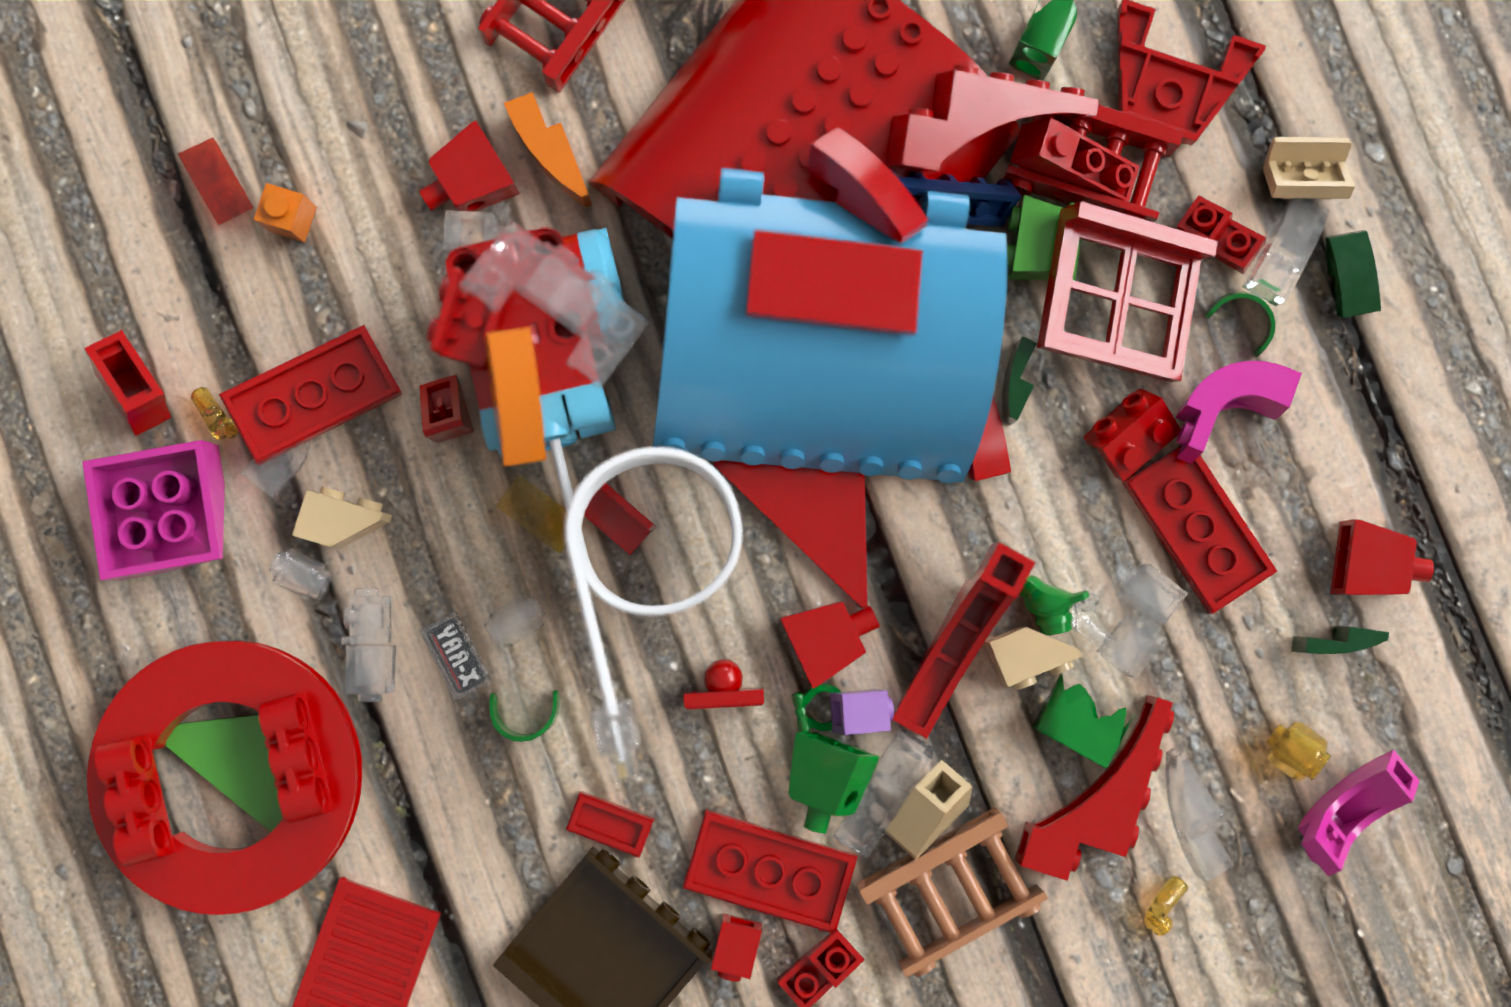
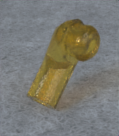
M199 387L192 392L191 400L200 412L211 436L222 441L225 438H234L238 434V429L232 418H226L224 411L210 390L205 387Z
M1177 876L1170 877L1158 891L1144 916L1147 929H1152L1158 936H1164L1172 929L1173 922L1167 915L1188 891L1187 884Z

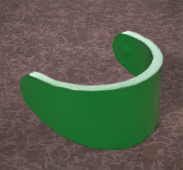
M1235 291L1220 297L1206 312L1205 318L1209 319L1223 303L1236 298L1254 300L1263 308L1268 320L1265 338L1253 353L1255 357L1260 356L1272 341L1275 333L1276 322L1270 306L1263 299L1245 291Z
M554 690L552 714L545 726L535 733H517L506 727L498 714L496 693H490L489 711L492 724L499 734L512 741H531L543 735L553 726L559 714V690Z

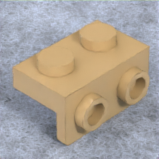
M1274 137L1262 168L1272 198L1350 199L1355 188L1346 164V159L1352 146L1350 139Z

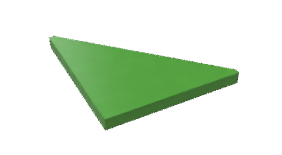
M259 714L185 722L177 725L165 744L167 748L268 831L272 832L282 820L283 815L278 801V788H275L274 780L276 779L270 768L269 748L265 746L264 740L267 739L260 726Z

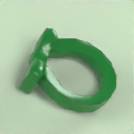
M821 684L815 688L810 687L803 694L801 692L791 694L799 732L808 733L810 728L818 731L832 730V720L820 723L812 718H808L805 706L820 692H841L837 687L830 684Z

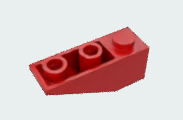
M1053 118L1022 124L1011 158V162L1028 171L1129 202L1140 167Z

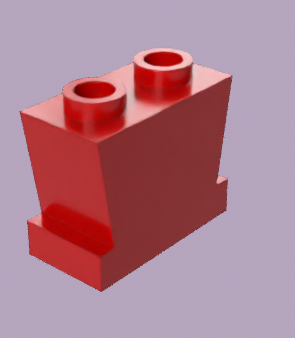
M123 330L84 348L92 363L94 374L135 436L172 418L166 405L163 391Z

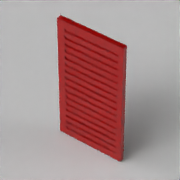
M340 877L292 1007H408L441 912L354 882L346 877Z

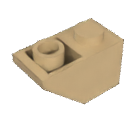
M322 486L320 493L306 490L292 536L328 547L343 548L390 523L392 515L381 512L383 505L381 503L359 497L357 504L343 500L344 492Z
M1017 627L984 642L1001 685L1006 687L1013 685L1015 691L1037 683L1035 676L1046 671H1050L1051 675H1057L1074 667L1072 661L1082 657L1079 649L1027 627Z
M941 760L914 787L886 829V834L916 860L969 806L972 785Z

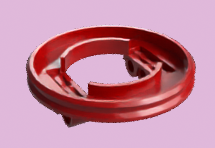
M218 641L190 645L168 653L144 667L123 686L107 707L98 724L88 758L87 797L90 814L102 846L113 863L123 875L149 896L169 906L198 914L227 915L253 911L270 905L307 884L325 868L340 849L352 827L358 810L363 777L362 755L354 723L339 695L316 670L299 658L283 650L248 641ZM215 702L238 703L259 711L260 726L267 739L264 740L265 746L269 748V764L276 779L274 780L275 788H278V801L283 815L282 820L265 838L247 847L229 849L209 846L193 839L184 831L172 835L152 751L164 748L173 730L188 715L199 708Z

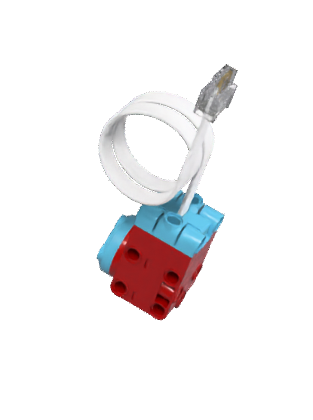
M541 227L457 247L448 254L445 261L447 276L450 278L452 268L454 267L462 269L465 274L507 285L509 289L497 332L530 328L541 399L545 450H552L567 512L565 520L566 547L604 705L594 707V711L589 712L599 756L609 754L616 784L637 779L640 770L634 748L639 746L641 736L632 699L615 701L588 587L597 597L610 606L627 613L645 616L676 613L704 601L726 581L735 567L739 556L742 527L735 497L723 477L710 464L695 455L669 448L638 449L609 459L593 470L582 481L573 495L562 448L576 443V440H578L577 430H579L582 439L616 431L595 349L634 339L606 228L561 236L553 228ZM469 364L489 451L498 450L502 458L489 386L491 379L488 364L486 369ZM671 464L685 467L700 474L720 494L731 523L732 540L730 553L718 577L700 593L673 604L659 606L640 605L618 597L599 580L588 557L581 529L582 520L593 495L614 476L642 465Z

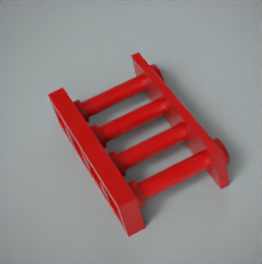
M498 0L494 6H489L481 15L478 30L484 42L490 47L501 35L543 63L542 74L546 84L560 93L626 0H585L587 2V9L580 18L575 17L574 19L545 0ZM522 4L565 32V39L558 49H548L509 22Z
M1098 104L1097 116L1082 118L1053 115L1032 116L1033 122L1053 118L1084 136L1093 133L1105 137V140L1108 142L1107 148L1118 155H1121L1123 146L1131 145L1142 149L1145 156L1130 202L1031 172L1020 166L1009 165L1002 179L1010 180L1021 195H1031V193L1066 204L1082 201L1147 221L1155 222L1157 220L1159 211L1146 208L1145 206L1160 158L1170 157L1180 146L1184 134L1183 130Z

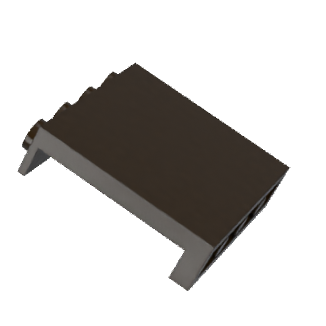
M592 847L500 954L492 966L539 1007H668L705 963L708 965L712 960V950L708 948L711 942L696 928L689 931L678 921L681 916L668 903L663 901L659 905L648 895L651 891L650 888L635 875L629 878L618 869L620 862L609 851L602 848L599 852L596 848Z

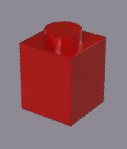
M723 913L713 953L711 970L718 971L717 975L728 981L740 982L741 977L751 979L762 933V923Z

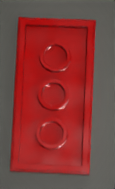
M755 229L752 241L745 316L914 336L917 332L923 250Z
M362 325L218 395L253 459L260 466L401 396L402 392L365 325Z
M1180 445L1122 484L1208 614H1214L1278 571L1201 455L1192 464L1177 458L1181 448Z
M706 809L683 889L831 933L838 927L858 856L854 853Z

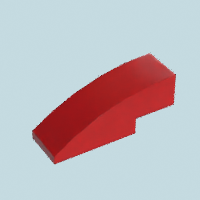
M837 127L811 143L807 171L839 190L837 205L901 244L927 226L928 219L913 196L893 172L859 141Z

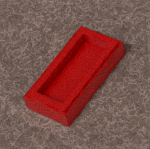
M580 791L565 830L640 858L655 818Z

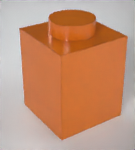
M266 183L253 220L269 232L305 243L317 206L304 194Z

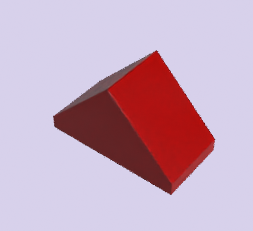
M457 374L419 385L422 431L426 438L440 443L474 432Z

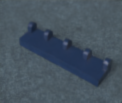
M890 169L913 196L920 208L925 191L968 195L969 213L967 224L1003 227L1013 207L1016 206L1022 197L1011 181L1007 179H999L996 185L987 184L982 177H972L970 182H959L951 174H943L939 180L926 179L922 172L917 171L910 172L908 177L897 176L894 170Z

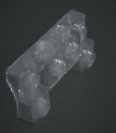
M510 221L488 251H484L460 283L461 290L466 294L472 293L486 303L490 311L497 314L516 288V292L582 339L566 361V365L572 370L575 367L593 380L594 386L601 390L650 321L616 297V292L611 289L613 284L607 277L596 270H592L589 273L577 264L579 259L570 250L562 245H558L555 248L548 242L543 244L516 223Z

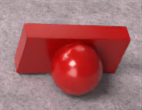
M728 659L715 660L708 665L704 673V683L707 690L685 692L683 694L684 708L686 710L763 706L765 704L764 687L740 689L743 675L739 666Z

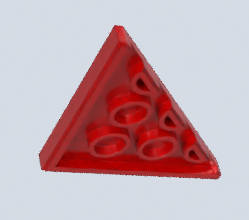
M726 460L714 461V467L800 548L835 584L853 599L860 608L868 607L865 475L844 471L826 472L822 469L801 467L789 469L784 466L769 464L748 465L744 462Z

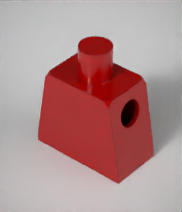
M476 120L430 157L428 163L438 179L419 190L420 195L431 211L451 200L462 216L469 215L520 194Z
M1359 519L1340 521L1330 594H1409L1412 580L1425 583L1431 580L1434 573V563L1431 559L1415 557L1417 542L1413 537Z
M843 601L780 618L812 688L821 685L864 655L866 650L860 636L880 628L871 606L849 615Z

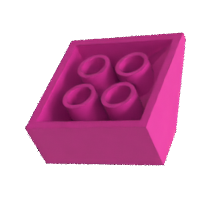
M199 440L82 461L100 580L124 581L223 559L225 481L219 445Z

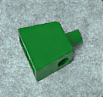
M796 732L788 794L791 799L809 806L804 828L816 833L825 834L827 833L831 816L853 815L861 802L878 763L879 756L818 732Z

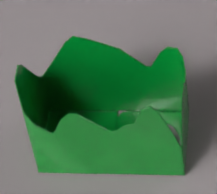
M1051 0L1037 13L1034 10L1008 65L1035 79L1044 81L1076 21L1078 11L1074 1Z
M1061 673L1032 727L1106 769L1135 715L1126 726H1124L1127 714L1126 708L1118 709L1111 716L1106 715L1098 718L1095 702L1081 684L1074 685L1065 690L1063 674Z

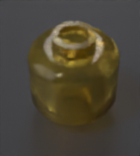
M1300 721L1292 722L1287 728L1279 724L1266 741L1272 747L1268 754L1269 761L1296 781L1304 780L1306 777L1313 780L1331 757L1326 752L1328 749L1327 740Z

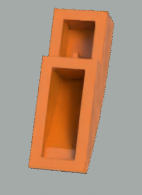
M533 92L505 102L504 106L521 141L544 173L567 195L584 207L593 205L562 124L558 123L546 127Z
M530 328L487 333L484 338L491 379L489 386L503 467L545 461L543 417Z

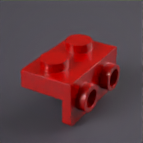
M453 267L450 278L445 276L440 285L438 300L443 303L439 317H433L428 328L427 342L431 343L430 350L437 356L486 369L488 362L484 338L487 333L497 332L509 289L508 286L465 274L462 269Z
M1140 388L1127 395L1122 403L1110 414L1098 420L1083 438L1088 445L1099 451L1113 475L1124 482L1177 437L1181 429L1163 398Z

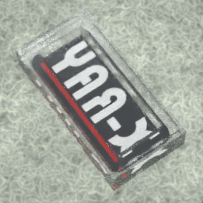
M453 612L419 630L455 701L492 682L457 612Z

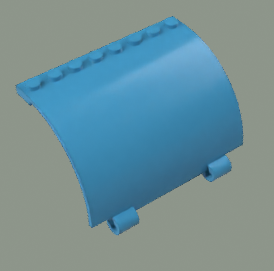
M721 168L718 202L677 198L665 340L652 448L675 449L713 462L726 460L744 462L748 465H779L789 469L801 467L822 469L826 472H855L866 476H898L907 480L919 478L939 480L943 483L964 482L981 442L993 398L1002 345L1007 286L1006 234L965 229L969 213L968 195L925 191L921 210L928 219L927 226L902 244L834 202L762 195L763 172ZM754 230L923 250L916 334L909 336L745 316Z

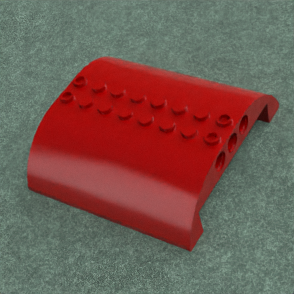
M736 0L588 182L618 207L625 202L673 241L677 198L718 202L721 168L763 172L762 195L837 203L839 190L807 171L811 143L838 127L859 141L886 165L893 116L908 114L909 108H921L932 111L937 75L939 73L953 71L954 65H968L977 67L978 75H987L952 40L900 0ZM1017 121L997 126L972 139L942 161L940 171L922 172L926 179L939 180L941 175L951 174L959 182H970L972 177L985 178L1018 137L1020 130ZM887 166L889 169L894 170L897 176L908 177L910 172L913 171Z

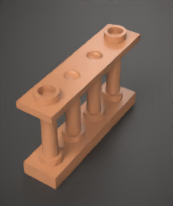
M995 807L937 838L916 860L908 854L857 882L858 889L867 905L875 901L876 905H882L908 956L899 960V964L906 978L912 974L915 977L927 974L936 967L935 962L1018 915L1020 918H1026L1035 914L1042 907L1040 903L1048 899L1045 892L1037 884L1027 889L1000 840L1002 837L1001 831L1009 826L1002 813ZM978 843L982 847H987L1013 895V898L995 908L991 907L965 859L968 855L966 850ZM944 862L946 866H952L978 914L977 918L957 928L930 878L933 874L931 869ZM908 882L911 885L917 886L943 934L941 938L924 947L921 946L895 898L897 895L896 889Z

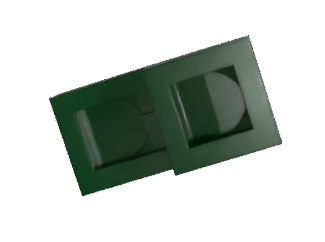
M1360 230L1326 237L1327 272L1329 276L1335 279L1336 315L1346 318L1381 311L1377 268L1368 232Z
M1024 336L1014 346L1003 383V420L1009 425L1018 421L1034 387L1033 384L1021 379V376L1037 343Z
M1334 626L1332 640L1293 636L1291 652L1312 654L1351 653L1371 648L1387 641L1389 632L1348 626Z

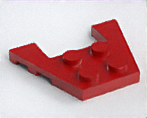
M1122 0L1118 7L1119 111L1183 130L1184 134L1181 143L1192 146L1263 54L1266 45L1233 35L1228 40L1219 71L1145 47L1144 44L1156 9L1131 0Z

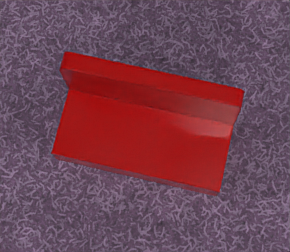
M607 483L603 484L593 495L584 513V516L630 556L633 555L657 527Z

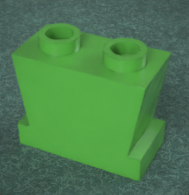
M1026 195L1023 196L1017 207H1013L1008 220V230H1014L1012 244H1006L1007 280L1049 279L1059 215L1062 207ZM1079 239L1076 262L1074 267L1072 279L1074 281L1076 278L1081 239Z

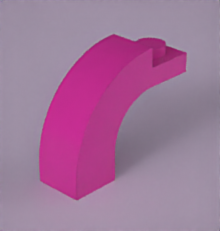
M1267 361L1237 362L1211 373L1188 396L1176 414L1175 418L1184 421L1176 440L1177 443L1182 444L1177 458L1192 464L1204 452L1217 415L1224 410L1243 408L1277 420L1290 408L1302 373Z
M1394 749L1369 761L1343 778L1311 807L1300 822L1297 829L1304 836L1302 846L1309 859L1318 864L1327 876L1342 871L1352 843L1365 828L1383 815L1413 802L1420 780Z

